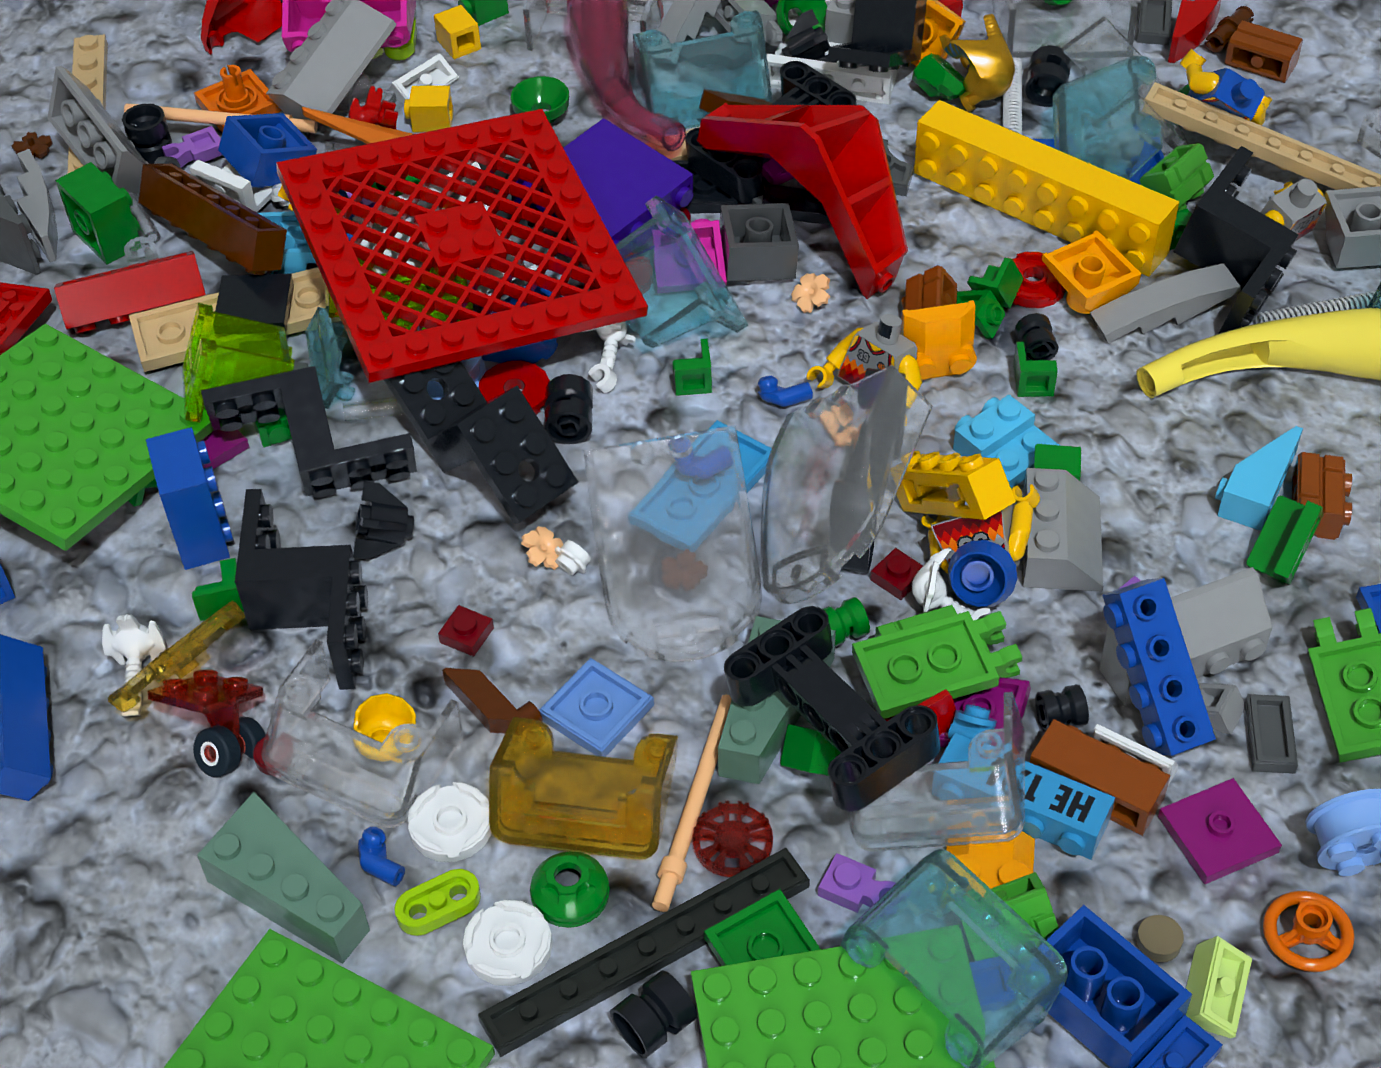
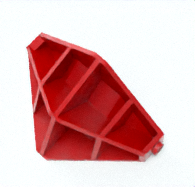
M725 103L701 119L697 141L705 149L774 159L822 203L860 291L866 299L878 291L880 293L885 292L893 284L903 257L908 252V247L879 120L862 105H728Z

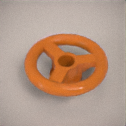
M1311 891L1289 892L1275 899L1265 912L1263 932L1268 946L1279 959L1294 968L1308 972L1328 971L1342 964L1353 949L1354 929L1350 918L1336 902L1324 895ZM1298 904L1293 918L1294 925L1292 930L1279 936L1277 932L1279 915L1286 908ZM1333 919L1339 927L1340 939L1330 932ZM1300 943L1309 945L1316 943L1333 953L1322 958H1307L1292 952L1290 948Z

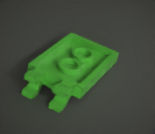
M1371 608L1354 611L1357 621L1355 628L1359 638L1342 642L1336 641L1330 617L1313 620L1316 631L1314 635L1318 647L1309 648L1308 654L1340 763L1381 755V633H1378Z
M969 611L852 644V654L877 713L884 719L895 716L910 706L918 705L945 689L955 699L996 687L999 684V676L1001 678H1009L1020 675L1017 663L1022 662V655L1017 644L1004 647L993 653H990L987 646L1004 642L1005 637L1001 630L1006 629L1007 624L1001 611L991 613L974 621Z

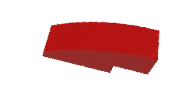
M1221 0L1181 1L1172 36L1168 63H1176L1184 58L1190 49L1194 50L1209 35L1219 14Z

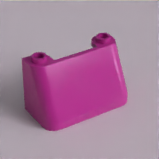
M283 0L282 40L288 51L292 53L303 44L308 37L309 29L320 21L326 12V6L331 0ZM360 0L391 18L397 24L380 48H398L408 43L416 11V0Z

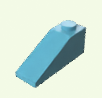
M1293 427L1236 464L1229 479L1224 477L1221 479L1215 499L1221 501L1218 517L1259 531L1262 530L1296 455L1303 428Z

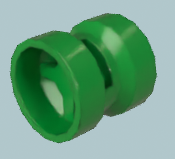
M852 597L844 600L840 608L829 606L823 608L828 615L830 629L836 630L835 647L842 645L849 636L860 638L870 633L867 613L858 598Z

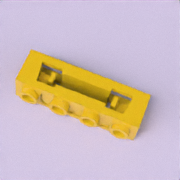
M912 451L898 458L899 464L888 469L887 472L904 512L985 520L1016 502L999 458L982 457L981 454L961 456L960 453L940 455L939 452L920 454L919 451Z

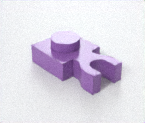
M212 126L182 136V143H171L162 146L164 157L176 158L180 167H183L192 160L194 162L196 160L207 162L222 156L218 151L221 138Z
M836 853L818 887V896L856 913L859 912L862 904L869 906L875 915L889 921L893 905L885 903L880 899L882 897H891L899 901L902 895V885L893 881H876V869Z

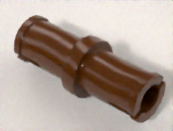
M1240 6L1231 16L1224 17L1218 23L1217 29L1206 37V40H1209L1206 42L1208 49L1213 52L1222 51L1229 43L1231 36L1237 30L1242 20L1252 23L1254 18H1251L1254 16L1252 10L1249 7Z

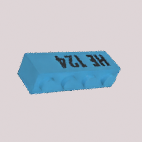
M954 733L934 770L932 794L940 797L944 802L970 809L979 813L986 820L1016 827L1034 839H1042L1059 846L1068 854L1080 855L1092 860L1108 826L1115 801L1114 796L958 733Z

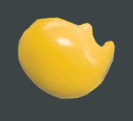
M388 693L373 695L358 706L353 724V738L362 754L368 758L388 761L401 758L413 746L416 735V713L402 697Z

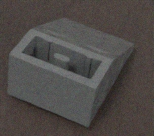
M0 184V261L38 275L41 271L37 259L41 258V254L35 242L28 238L27 234L32 233L30 224L23 213L17 215L18 210L10 195L5 196Z

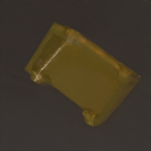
M513 717L490 765L489 825L492 833L502 842L509 844L630 859H646L651 857L658 849L663 831L677 758L678 736L648 734L637 743L634 760L554 751L553 733L546 724L535 719Z

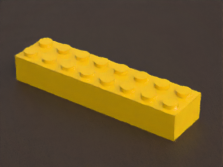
M938 100L918 120L914 164L915 174L1071 243L1098 230L1135 268L1148 277L1151 276L1169 254L1179 201L941 100Z

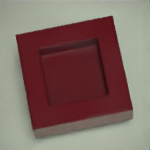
M895 548L871 570L870 580L899 600H902L912 591V581L923 565Z
M458 605L439 631V641L441 644L474 657L493 631V619Z

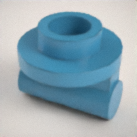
M966 704L964 711H955L948 737L951 739L954 733H958L992 747L994 741L993 733L997 720L989 717L991 710Z

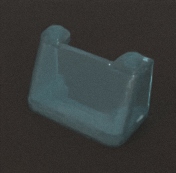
M758 10L744 11L734 16L730 21L731 32L677 43H670L666 34L654 29L633 34L636 97L651 130L658 133H669L699 127L701 119L710 114L699 108L704 89L761 98L772 103L763 22Z
M1133 55L1062 84L1053 93L1054 149L1129 180L1163 148L1160 124L1153 117L1141 114L1139 106L1138 88L1142 84L1150 85L1156 80V67L1154 63L1146 56L1139 57Z
M943 849L934 850L919 861L849 927L841 942V946L847 951L851 959L864 967H876L886 958L950 1020L944 1034L946 1049L949 1055L964 1068H984L1042 1023L1066 982L1068 975L1067 965L1059 952L958 858Z

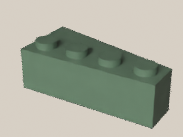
M756 616L748 643L781 622V620ZM831 630L833 649L823 659L829 667L835 659L836 630ZM778 691L753 706H741L731 700L718 745L719 777L760 784L784 744L788 724L795 725L801 716Z
M255 792L249 796L197 854L208 883L342 964L370 931L363 904Z

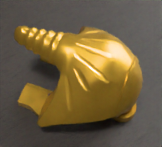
M993 14L985 15L983 18L986 25L987 40H951L945 34L939 37L943 51L952 58H960L963 67L968 70L963 82L966 92L959 96L962 105L968 112L976 109L975 105L982 100H991L1002 96L1009 89L1013 81L1015 63Z

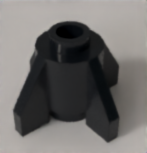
M813 9L800 14L784 40L787 47L781 49L783 55L837 63V61L828 60V55L825 56V52L829 51L830 47L826 33L823 32L821 27L812 28L819 24Z
M364 481L361 500L369 501L370 503L369 505L360 504L358 512L354 513V520L356 521V534L364 535L365 539L355 538L353 556L354 558L369 560L401 546L405 538H411L414 527V515H408V507L380 483Z

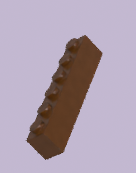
M172 163L143 164L138 203L150 209L151 214L168 220L169 225L186 231L189 237L199 239L207 244L206 247L211 250L219 251L226 256L228 261L245 267V271L250 274L264 275L266 271L281 270L286 229Z

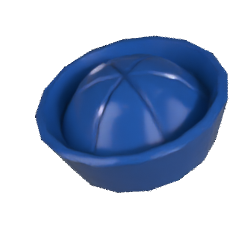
M987 540L970 541L960 546L952 555L948 566L949 583L955 594L966 604L975 607H994L1006 601L1014 591L1017 582L1016 564L1011 555L999 544Z

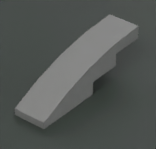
M674 0L656 33L647 57L656 62L676 64L685 39H696L704 16L714 17L720 0Z
M30 149L17 153L24 174L16 177L24 197L16 201L21 214L25 215L32 229L31 235L51 263L56 261L58 232L56 215L40 167Z
M1223 263L1188 271L1154 282L1125 294L1091 311L1090 314L1109 344L1137 328L1144 335L1171 319H1174L1177 325H1180L1240 292L1241 286Z

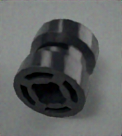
M1029 314L1020 319L1016 324L1015 332L1019 342H1024L1026 360H1051L1058 352L1059 347L1055 336L1052 334L1053 329L1050 320L1044 314Z
M1080 685L1065 686L1061 693H1054L1051 690L1036 693V713L1044 732H1046L1053 719L1065 725L1068 723L1074 727L1088 724V704Z

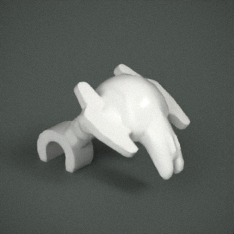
M625 321L582 331L596 330L600 338L605 341L600 363L594 365L588 372L598 382L596 384L597 387L604 393L610 392L617 382V375L613 371L616 360L618 343L627 346L628 343H635L636 341L634 336L626 334L627 324Z
M946 548L931 556L930 560L917 572L912 581V593L916 601L923 607V613L939 607L953 605L957 614L969 611L973 621L991 614L990 608L983 607L976 611L970 608L967 609L963 604L960 605L958 601H953L952 597L947 596L946 583L938 570L952 549Z
M119 615L116 619L119 627L117 631H113L109 624L103 626L102 646L105 655L112 656L120 665L126 664L125 684L119 689V696H124L122 716H140L142 712V693L140 689L141 661L150 655L151 661L157 663L160 653L166 649V643L155 621H149V626L146 627L140 624L133 615Z

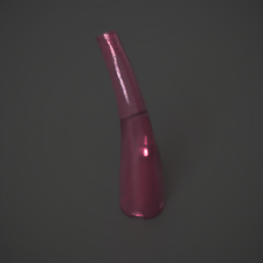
M567 0V22L575 56L587 83L603 108L616 121L638 137L668 151L679 149L686 137L684 125L663 113H653L639 104L633 93L628 60L629 0Z

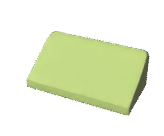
M1219 936L1199 943L1194 951L1186 989L1193 994L1186 1016L1207 1032L1227 1038L1236 1037L1252 958Z

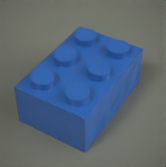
M192 427L146 439L159 495L184 569L187 570L230 558L226 542L234 540L228 519L220 520V517L226 516V511L220 491L215 492L218 491V484L213 467H204L205 464L211 463L205 441H196Z
M1085 905L1076 911L1023 961L1018 986L1020 990L1110 1068H1136L1175 1024L1186 1015L1193 995Z

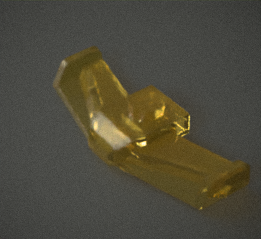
M229 602L110 694L108 702L124 713L141 701L138 693L153 680L161 683L174 674L179 679L183 678L199 665L195 658L207 649L203 640L220 627L229 630L245 618L244 612L236 602Z

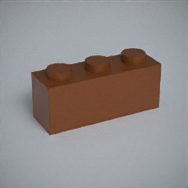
M1053 719L1030 756V763L1114 796L1115 801L1110 820L1142 836L1165 798L1171 776L1161 771L1154 764L1142 762L1123 753L1112 744L1100 742L1084 734L1077 727L1065 725Z

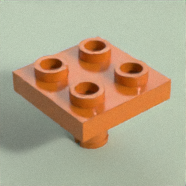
M227 65L230 75H227V70L223 67L220 70L222 81L194 92L196 103L202 110L252 115L275 114L282 111L266 94L269 89L251 69L241 72L240 67L237 65ZM215 124L218 127V129L223 133L225 125Z

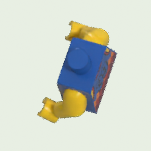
M1190 49L1180 62L1186 69L1190 88L1188 96L1262 126L1266 118V110L1272 98L1264 96L1265 92L1258 86L1257 82L1252 79H1246L1231 69L1224 68L1213 72H1203L1202 66L1207 60L1198 55L1193 49Z

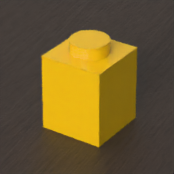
M462 5L433 15L437 41L453 59L481 49L478 23Z
M412 86L410 99H405L404 101L405 118L411 119L412 131L429 132L452 127L454 110L450 86Z

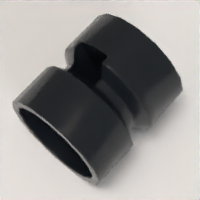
M1048 45L1040 47L1032 54L1025 87L1027 98L1032 103L1038 106L1051 107L1061 103L1066 97L1072 61L1070 55L1064 49Z
M139 104L128 109L122 117L128 140L133 142L135 149L149 164H154L158 157H164L162 146L172 143L164 111L155 104Z
M563 374L554 377L546 387L545 430L550 438L558 443L576 444L583 442L592 432L593 386L582 376L574 374Z
M663 970L642 985L641 996L630 994L610 1010V1016L620 1035L634 1052L645 1059L667 1042V1032L676 1035L697 1018V1010L688 993L672 975Z

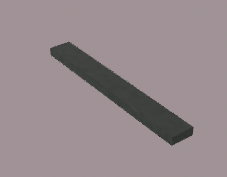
M784 848L478 1014L479 1022L499 1056L502 1057L706 945L704 931L778 889H781L785 897L789 899L809 888L810 879L788 849Z

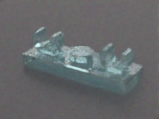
M318 307L305 331L310 367L315 366L324 407L329 409L335 397L342 401H350L356 390L353 387H349L353 380V375L348 372H340L339 369L342 358L341 351L347 342V338L341 337L345 330L344 325L332 322L330 309Z

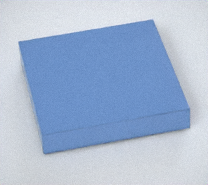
M590 658L539 709L543 722L603 760L654 706V697Z

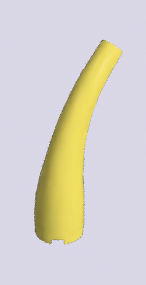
M1381 308L1338 310L1253 324L1213 335L1181 347L1140 367L1136 373L1137 381L1144 394L1149 398H1154L1183 384L1209 375L1232 370L1263 367L1317 370L1358 378L1381 380Z

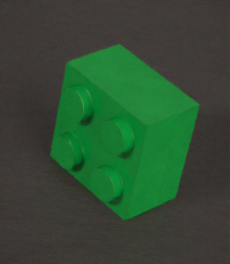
M90 162L55 180L72 231L106 265L142 246L138 235L141 228L130 209L133 206V201L126 189L123 187L119 189L106 171L101 172Z

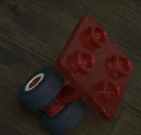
M198 670L193 673V677L187 679H168L163 681V686L147 691L148 700L205 715L211 727L197 734L194 740L193 753L197 765L208 776L221 777L232 773L238 767L241 755L245 754L249 758H254L253 751L256 744L266 737L262 726L256 720L250 717L239 718L240 703L263 696V687L249 684L247 678H225L218 676V672L215 670Z

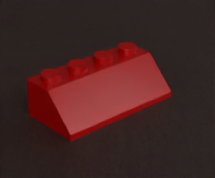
M193 251L57 283L54 287L65 328H74L76 333L97 328L95 322L109 319L111 325L130 320L129 315L131 313L163 307L167 304L206 295Z

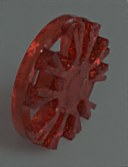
M725 801L722 804V802H719L717 807L706 813L703 812L701 817L697 819V825L694 827L693 849L698 861L706 869L720 876L732 877L771 855L773 832L765 814L751 808L749 803L743 804L742 801H738V804H730V801ZM730 813H737V821H730ZM721 815L725 819V821L722 823L713 820L714 818ZM745 815L754 819L749 823L742 822ZM704 827L714 830L716 832L704 829ZM760 828L763 829V830H759V831H755V832L750 833L751 831H754V830H757V829H760ZM703 840L715 842L704 849H701L700 841ZM763 841L766 842L764 850H761L750 843ZM719 851L720 855L712 862L710 859ZM748 852L755 861L750 862L745 853ZM726 858H738L740 867H725Z

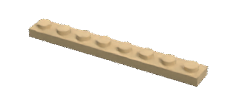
M105 34L85 35L74 38L72 74L90 89L106 110L108 55ZM70 147L68 150L67 174L83 166Z
M1154 82L1141 107V110L1151 113L1156 118L1171 121L1182 126L1185 130L1195 131L1212 138L1219 144H1226L1236 149L1243 146L1254 152L1252 157H1258L1274 164L1279 169L1289 170L1315 183L1323 184L1335 190L1381 186V175L1156 82Z

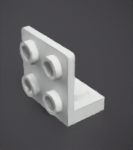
M196 160L189 167L191 175L255 212H258L271 200V195L273 194L272 186H265L263 188L252 187L251 182L242 177L230 163L223 169H220L217 166Z

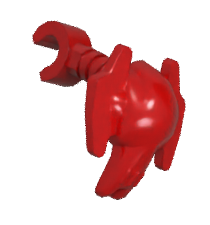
M371 86L365 105L361 107L357 98L352 100L349 118L396 130L398 112L394 111L395 103L385 100L381 103L383 92L381 88L375 91V86Z

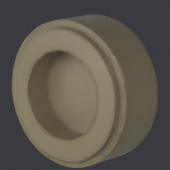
M1152 915L1144 919L1139 926L1136 936L1138 949L1155 962H1168L1176 958L1184 941V934L1180 925L1172 918L1164 915Z

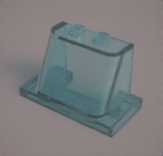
M654 196L647 201L645 205L653 218L616 244L620 255L648 305L647 316L626 321L633 331L638 332L643 343L651 348L658 347L711 321H716L736 333L747 327L746 319L686 215L658 196Z

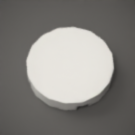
M452 782V786L441 787V784L430 787L416 798L409 810L408 830L414 847L423 856L438 862H457L472 857L486 845L492 835L494 819L487 797L477 788L465 783Z
M502 900L495 902L494 907H490L485 911L481 909L474 914L465 928L463 948L468 966L478 978L493 985L514 986L529 981L543 970L551 957L553 940L548 922L536 907L523 901Z

